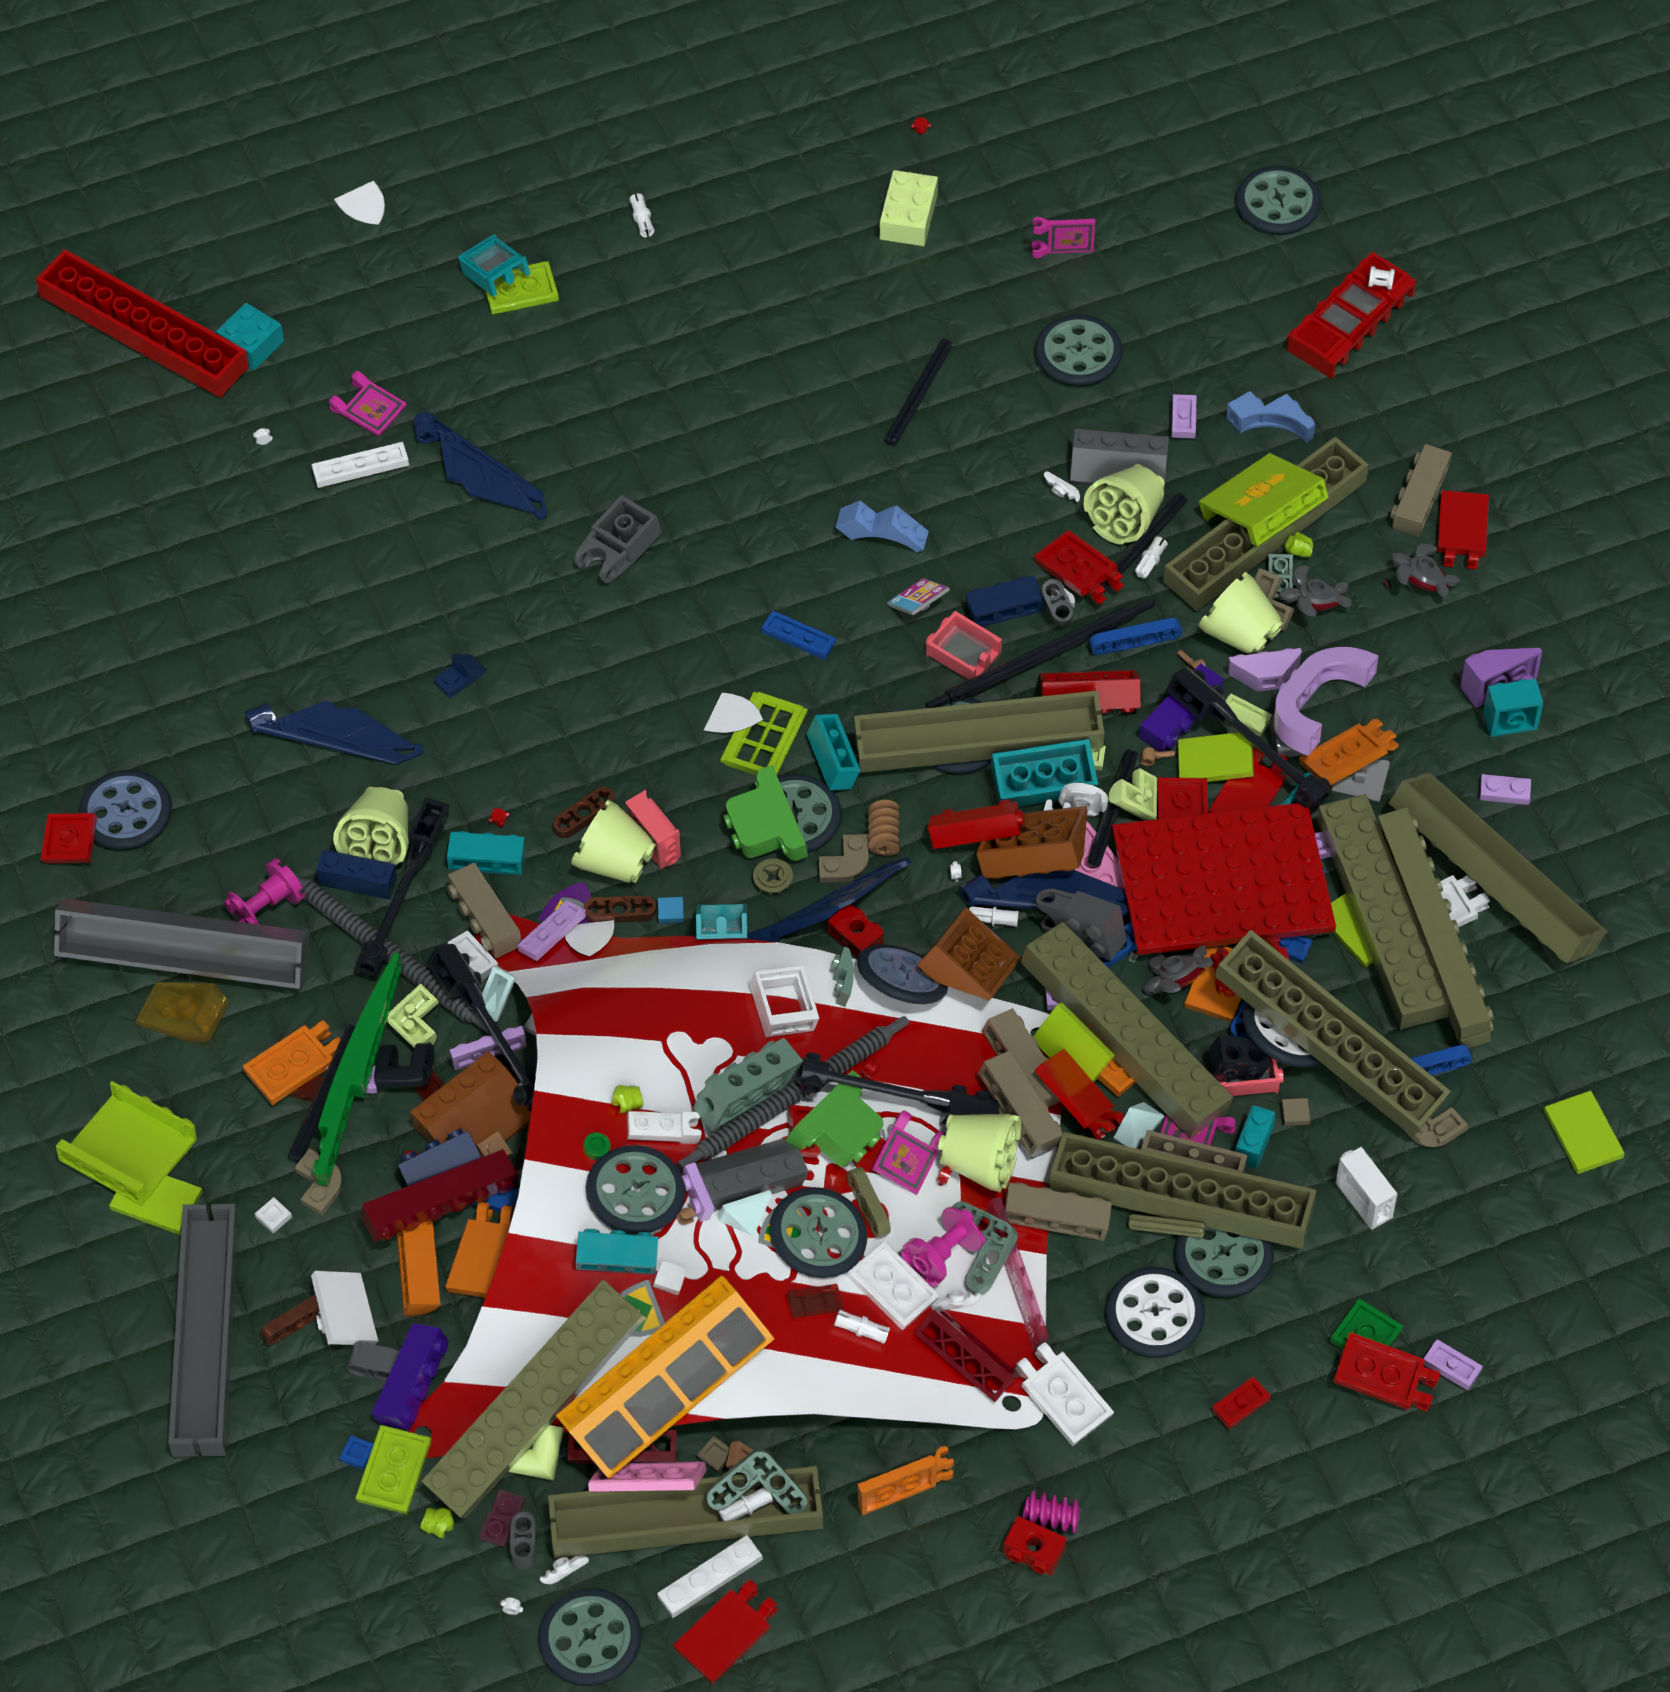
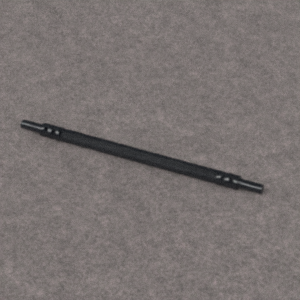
M1150 597L1133 606L1129 604L945 691V694L926 702L925 706L926 708H935L947 703L953 704L1090 639L1095 634L1108 631L1135 618L1136 614L1155 606V601Z

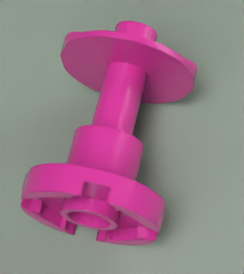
M274 858L266 864L265 867L269 878L258 886L259 892L246 902L233 892L227 893L224 905L230 913L236 914L240 920L239 922L259 925L254 914L267 904L274 906L283 898H286L289 902L296 905L305 898V893L299 892L302 889L299 880L286 865L283 868L279 866V859Z
M947 1207L942 1212V1222L947 1232L941 1237L933 1236L928 1242L920 1238H911L903 1245L902 1248L905 1249L901 1252V1256L931 1287H936L947 1276V1268L944 1262L951 1257V1249L957 1243L969 1251H977L985 1243L986 1239L973 1222L974 1217L969 1210L962 1209L960 1211L954 1207Z

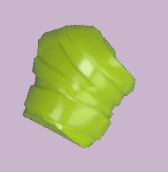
M1296 532L1294 536L1290 535L1284 544L1286 552L1293 556L1309 558L1312 555V539L1299 532Z
M617 1085L615 1087L611 1102L614 1106H620V1113H628V1111L638 1109L644 1105L639 1086Z
M427 1508L420 1529L426 1533L435 1534L439 1538H444L445 1530L451 1531L454 1528L451 1509L439 1508L436 1510L434 1508Z

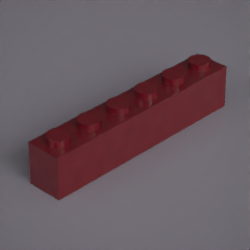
M502 1149L362 1204L361 1218L374 1242L380 1239L387 1240L403 1230H413L423 1222L438 1220L446 1213L461 1211L469 1204L474 1202L480 1203L494 1194L510 1191L515 1187L517 1172L505 1150Z

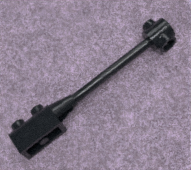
M1186 666L1173 674L1166 691L1200 721L1212 716L1226 725L1232 726L1299 784L1296 791V800L1301 806L1309 807L1312 805L1316 809L1328 799L1332 791L1329 781L1324 777L1318 779L1314 774H1310L1307 777L1303 776L1237 719L1236 714L1224 700L1222 689L1218 685L1210 686L1205 681L1206 678L1202 671H1193L1190 667Z
M425 797L408 835L409 852L406 870L375 939L364 942L361 947V952L355 965L362 973L370 976L379 974L388 954V950L383 944L415 872L419 870L434 850L449 816V804ZM431 810H437L440 813L439 815L433 813Z
M436 945L426 962L449 1000L462 998L479 1015L520 1081L513 1091L515 1103L518 1106H526L531 1112L536 1076L529 1077L486 1009L480 990V973L477 971L472 972L469 967L470 958L468 954L460 953L456 945Z
M807 1053L805 1057H801L803 1062L796 1072V1082L801 1083V1090L806 1093H818L824 1087L826 1081L916 1100L940 1111L941 1124L947 1123L950 1114H999L998 1100L991 1099V1094L988 1091L980 1090L975 1095L966 1093L967 1088L962 1085H954L951 1087V1090L919 1091L829 1071L828 1062L821 1061V1055L818 1053Z

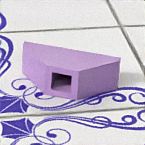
M1286 648L1282 651H1263L1258 654H1240L1229 657L1228 675L1257 692L1280 689L1281 685L1284 682L1286 683L1291 677L1294 669L1300 666L1301 648Z

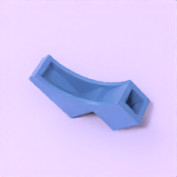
M1249 391L1227 405L1226 418L1240 433L1256 427H1276L1296 434L1305 442L1312 440L1314 437V420L1311 416L1306 415L1301 410L1298 402L1292 400L1288 394L1264 406L1262 400L1258 397L1256 398Z
M861 500L841 508L835 526L851 540L861 537H880L899 542L915 552L924 550L929 532L897 505L876 513Z

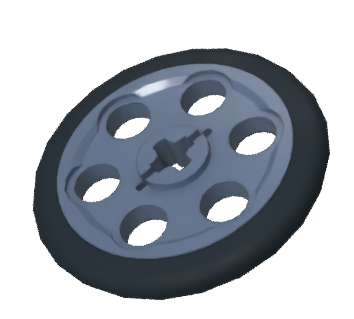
M120 770L97 779L87 789L81 799L79 813L95 814L99 810H105L107 815L103 818H97L94 841L110 849H133L149 843L163 831L169 822L172 812V801L165 786L152 775L142 771ZM132 786L141 787L140 792L137 794H131L128 790ZM109 790L117 792L115 797L109 799L105 798L104 794ZM148 801L156 803V806L152 809H145L143 807ZM138 821H145L147 823L143 829L133 827ZM115 825L122 827L119 833L112 834L109 832V829Z
M879 944L865 948L858 955L857 966L862 977L872 987L891 998L907 1003L925 1005L940 1001L948 991V986L935 982L922 972L918 963L924 956L914 951L894 945Z

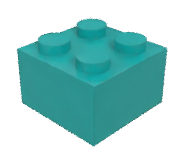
M245 303L216 331V334L246 350L248 365L252 370L259 367L284 342L281 324L248 303Z
M1520 679L1516 682L1496 683L1488 686L1483 715L1490 737L1538 730L1544 702L1536 679Z

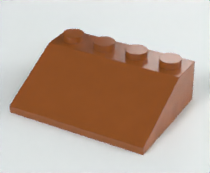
M1087 806L1024 813L1025 825H1022L1020 835L981 841L977 857L982 875L985 878L1001 879L1005 876L1016 875L1022 877L1031 873L1048 874L1052 871H1073L1079 868L1084 856Z
M965 907L946 927L918 963V966L927 977L932 978L937 983L990 1000L1021 957Z
M488 1051L410 1111L412 1126L429 1143L437 1139L442 1143L449 1139L447 1134L462 1128L463 1132L469 1130L475 1145H477L497 1131H499L504 1141L507 1142L530 1124L531 1112L526 1106H518L515 1103L513 1091L518 1086V1083L505 1066Z

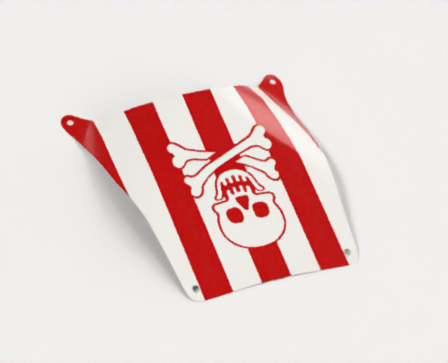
M509 914L520 931L521 941L540 925L528 919ZM479 933L475 934L476 940L482 945V937ZM564 936L538 961L519 952L518 948L496 958L498 967L516 976L515 983L521 988L532 1010L537 1036L538 1061L519 1196L496 1271L467 1346L444 1382L421 1404L417 1418L412 1423L409 1432L414 1433L419 1426L428 1427L431 1430L432 1443L427 1458L444 1456L602 1280L608 1282L621 1294L631 1286L649 1279L664 1322L666 1323L721 1276L741 1296L773 1336L774 1340L672 1426L729 1418L798 1414L932 1422L999 1429H1021L1036 1425L1042 1419L1044 1412L1021 1386L1026 1379L1019 1376L1006 1389L997 1402H994L915 1334L916 1330L932 1312L931 1306L902 1331L846 1276L848 1272L829 1278L810 1277L788 1266L778 1255L775 1248L758 1243L760 1229L766 1217L779 1202L792 1192L811 1187L826 1188L838 1192L849 1199L859 1210L867 1229V1246L860 1261L883 1241L902 1258L901 1252L905 1249L902 1247L911 1238H920L928 1242L933 1236L941 1237L947 1232L942 1222V1212L945 1208L952 1207L960 1201L966 1202L1002 1220L1005 1194L1008 1186L1006 1189L1002 1188L1001 1192L992 1191L953 1170L947 1184L938 1185L937 1177L942 1166L945 1167L940 1164L941 1150H939L917 1195L872 1170L888 1138L887 1129L889 1124L894 1125L897 1116L903 1110L911 1114V1118L904 1131L927 1145L930 1144L932 1137L938 1131L944 1134L947 1133L946 1124H941V1112L920 1103V1101L862 1089L861 1092L863 1094L860 1098L883 1119L884 1126L882 1129H884L886 1139H883L881 1135V1139L872 1149L869 1146L865 1148L867 1153L858 1163L853 1160L846 1167L835 1164L821 1150L817 1158L803 1157L809 1171L803 1185L772 1194L754 1236L720 1222L718 1219L720 1210L713 1212L710 1220L700 1222L697 1214L692 1217L694 1222L686 1225H680L677 1217H675L671 1223L663 1228L650 1232L654 1237H658L656 1275L662 1260L687 1268L678 1295L653 1287L656 1275L576 1270L578 1232H584L585 1229H597L600 1233L610 1234L611 1231L616 1230L597 1217L587 1200V1176L593 1164L597 1161L588 1158L583 1152V1143L589 1134L595 1132L604 1134L610 1141L609 1151L622 1146H646L662 1152L676 1166L678 1161L694 1152L698 1146V1143L681 1144L677 1141L628 1139V1113H620V1106H614L611 1102L617 1085L640 1087L644 1105L638 1109H632V1111L680 1114L682 1111L695 1112L692 1108L698 1100L696 1096L705 1088L707 1078L714 1073L718 1075L723 1073L734 1062L739 1064L751 1052H760L770 1041L775 1043L784 1038L800 1058L805 1057L807 1053H818L821 1055V1061H825L871 1030H874V1028L878 1026L887 1027L902 1016H906L909 1020V1025L893 1034L889 1044L874 1052L857 1065H854L846 1072H843V1074L848 1075L853 1070L861 1078H864L862 1071L871 1060H877L880 1068L871 1079L867 1078L869 1080L919 1091L951 1090V1087L954 1085H962L967 1088L966 1093L975 1095L980 1090L989 1092L978 1072L985 1061L997 1056L982 1033L987 1020L1013 1008L1016 1014L1023 1019L1025 1028L1031 1035L1032 1029L1040 1027L1049 1014L995 998L986 1000L949 986L947 994L938 1002L925 1005L903 1002L891 998L872 987L860 974L857 960L853 958V987L846 1006L843 1007L836 1004L838 994L834 993L838 981L832 980L835 970L831 969V966L837 954L778 942L740 938L697 939L695 936L611 937L601 950L591 956H587L573 949ZM487 951L495 959L491 951ZM786 965H803L819 1015L814 1031L765 1038L749 985L754 972L763 968L771 970L782 968ZM793 984L764 988L771 1015L801 1012ZM1038 1046L1044 1057H1047L1049 1059V1057ZM796 1074L791 1080V1082H793L796 1079ZM828 1082L820 1092L808 1095L795 1105L816 1107L839 1083ZM1061 1101L1048 1107V1112L1059 1125L1063 1106ZM788 1109L712 1159L782 1138L786 1139L790 1134ZM699 1118L697 1126L691 1128L701 1131V1141L721 1127L711 1132L701 1118ZM1015 1139L1017 1141L1015 1155L1017 1160L1009 1183H1024L1029 1187L1050 1188V1172L1055 1160L1057 1145L1036 1156L1030 1157L1021 1141ZM701 1159V1160H699L698 1162H696L695 1164L700 1163V1162L707 1161V1160H709V1159H705V1160H702V1159ZM619 1164L616 1166V1170L619 1173L625 1174L630 1171V1167L626 1164ZM646 1165L642 1168L643 1172L647 1175H653L657 1172L656 1168L651 1165ZM858 1167L864 1169L888 1217L891 1227L890 1234L878 1238L872 1234L849 1187L847 1171ZM606 1183L602 1186V1189L607 1193H613L617 1190L616 1186L611 1183ZM631 1186V1191L635 1190L637 1193H640L641 1188L636 1189L634 1186ZM658 1186L655 1188V1192L658 1195L664 1196L669 1193V1189L665 1186ZM687 1191L682 1209L690 1207V1198ZM625 1204L615 1206V1210L620 1214H625L630 1210ZM651 1205L641 1208L642 1212L646 1215H653L656 1212L655 1208ZM802 1207L807 1216H810L809 1209ZM824 1207L822 1209L826 1216H836V1212L832 1207ZM987 1218L980 1220L978 1223L979 1231H984L988 1228L989 1220ZM1010 1224L1016 1229L1018 1238L991 1289L985 1294H981L980 1299L974 1305L946 1309L945 1311L1014 1370L1017 1367L1016 1364L1023 1358H1026L1032 1367L1038 1371L1046 1365L1037 1358L1035 1352L1041 1344L1046 1342V1254L1048 1230ZM817 1225L816 1230L818 1231L819 1235L822 1237L823 1233H821V1232L819 1231V1228H818V1225ZM845 1227L838 1228L837 1231L841 1237L848 1238L851 1236L849 1229ZM997 1228L995 1230V1233L1002 1238H1007L1009 1235L1007 1232L1004 1233ZM958 1243L951 1249V1257L944 1262L947 1268V1276L938 1286L932 1287L940 1295L938 1299L947 1298L952 1290L963 1291L965 1295H968V1292L976 1294L968 1288L966 1277L983 1245L977 1251H969ZM803 1248L801 1250L805 1258L811 1259L815 1257L812 1249ZM827 1249V1253L831 1258L837 1259L841 1257L837 1249ZM991 1252L987 1255V1264L995 1263L998 1258L997 1252ZM982 1266L981 1269H982L983 1271L985 1270L987 1273L990 1272V1270H988V1269H986L984 1266ZM977 1278L975 1283L982 1285L984 1280ZM825 1289H830L835 1294L838 1308L834 1311L825 1310V1312L800 1316H796L791 1312L788 1298L793 1294L801 1295L808 1292H822ZM737 1307L707 1333V1337L720 1352L737 1339V1336L724 1321L739 1310L740 1307ZM839 1310L861 1318L865 1316L873 1323L889 1327L885 1343L883 1344L865 1336L858 1337L854 1332L834 1326ZM931 1322L924 1330V1333L931 1339L941 1338L940 1328ZM945 1333V1338H951ZM652 1334L642 1337H629L573 1400ZM698 1340L667 1366L665 1371L676 1385L680 1387L715 1356L702 1340ZM947 1341V1352L951 1356H961L960 1345L956 1341ZM958 1359L957 1361L962 1365V1360ZM966 1359L968 1371L972 1374L981 1373L980 1362L977 1359ZM657 1375L624 1403V1407L638 1423L670 1396L673 1391L663 1378ZM986 1376L987 1387L996 1393L1003 1385V1382L996 1376ZM1006 1396H1015L1021 1401V1408L1014 1412L1008 1411L1003 1407L1002 1400ZM618 1410L614 1411L595 1427L599 1428L601 1426L602 1428L612 1429L632 1428ZM558 1418L551 1424L564 1427L563 1432H569Z

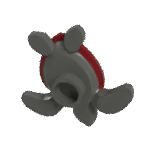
M1419 545L1414 550L1413 558L1402 553H1393L1391 556L1393 565L1398 567L1396 570L1397 578L1404 585L1409 580L1419 589L1438 592L1440 596L1447 597L1449 586H1456L1460 581L1454 575H1445L1436 562L1428 557L1436 553L1437 548L1434 545Z
M1308 566L1298 567L1292 576L1297 589L1287 588L1279 593V598L1282 602H1296L1299 610L1312 617L1316 616V611H1325L1338 605L1350 607L1352 603L1348 597L1342 594L1346 593L1348 583L1340 582L1333 587L1320 579H1311L1308 582L1306 578L1309 572Z
M1198 947L1194 951L1193 956L1180 957L1175 955L1165 959L1163 952L1156 953L1150 960V968L1158 976L1150 979L1143 987V991L1148 995H1155L1160 990L1174 993L1194 982L1206 967L1214 964L1211 958H1204L1207 954L1206 947Z

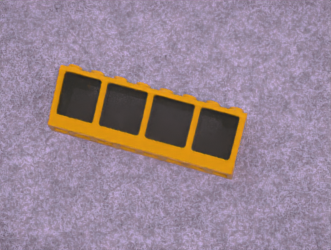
M721 1276L556 1416L608 1479H610L773 1341L774 1338L736 1290Z

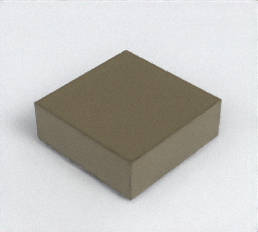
M1308 1098L1282 1099L1284 1126L1310 1125Z
M713 1436L697 1454V1459L700 1462H705L707 1467L718 1474L727 1464L730 1447Z

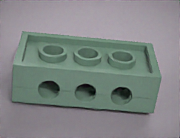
M784 1038L775 1043L770 1041L760 1052H751L739 1064L734 1062L723 1073L719 1075L714 1073L705 1081L706 1086L696 1096L698 1100L692 1109L700 1115L701 1120L713 1132L787 1086L795 1076L803 1060Z

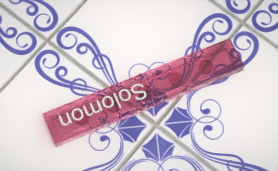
M1000 1197L991 1199L985 1212L1009 1223ZM997 1228L995 1230V1233L1002 1238H1007L1009 1235L1007 1232L1004 1233ZM1015 1243L1004 1263V1267L1032 1348L1037 1350L1041 1344L1047 1342L1049 1335L1017 1243Z

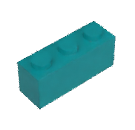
M838 714L815 715L806 734L828 789H851L861 770Z
M467 831L451 832L447 852L448 869L459 870L475 863L480 872L523 875L526 854L525 837L513 834L505 836L492 833H469Z
M585 1229L584 1232H578L576 1270L656 1275L658 1237H654L653 1234L648 1232L626 1235V1232L619 1230L611 1231L609 1234L600 1233L597 1229Z

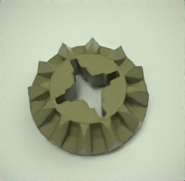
M766 859L760 862L754 869V884L759 887L760 892L766 891L769 895L775 892L781 894L784 889H789L790 883L793 881L792 869L783 860ZM775 874H778V880L773 879L769 881L768 875L774 876Z

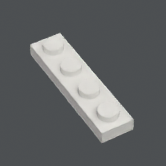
M400 442L311 465L317 487L319 488L409 466V461L404 444Z
M746 1535L658 1592V1599L672 1618H674L763 1560L762 1554Z

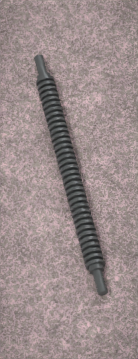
M294 873L302 886L299 892L305 893L304 900L308 901V903L317 908V910L338 926H341L342 929L355 937L360 943L363 944L368 940L375 939L378 933L375 928L366 923V921L332 895L328 894L311 879H301ZM386 938L383 944L388 950L385 962L389 963L394 953H400L403 964L401 974L417 986L421 983L441 1005L463 1022H473L490 1035L479 1015L462 998L449 1000L430 970L423 967L417 960Z
M902 1016L887 1027L878 1026L824 1061L828 1062L829 1071L843 1074V1072H846L854 1065H857L874 1052L889 1044L893 1034L909 1025L908 1018ZM795 1079L772 1094V1096L764 1099L741 1114V1116H738L730 1121V1123L704 1138V1140H701L694 1152L677 1162L678 1168L683 1171L685 1165L696 1163L701 1159H712L740 1141V1139L766 1124V1122L786 1111L791 1105H795L812 1093L802 1091L801 1083L796 1082Z

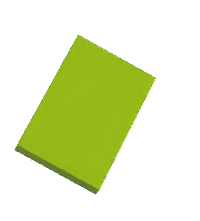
M549 261L528 265L530 271L528 276L524 275L518 268H513L514 282L512 284H507L503 280L502 275L493 280L497 295L493 297L485 291L492 315L559 301Z
M1239 732L1178 739L1179 778H1207V782L1254 777L1253 745Z
M1345 893L1331 903L1336 923V931L1332 933L1357 961L1366 968L1373 963L1372 957Z
M1062 1002L1056 1005L1033 1036L1038 1046L1049 1058L1065 1049L1093 1082L1096 1081L1115 1056Z
M1592 1091L1544 1107V1113L1577 1174L1624 1158L1625 1153Z
M166 1176L142 1206L116 1192L109 1207L112 1211L181 1235L183 1205H196L203 1191L200 1187Z
M380 1425L355 1498L356 1501L408 1514L432 1439L423 1435Z

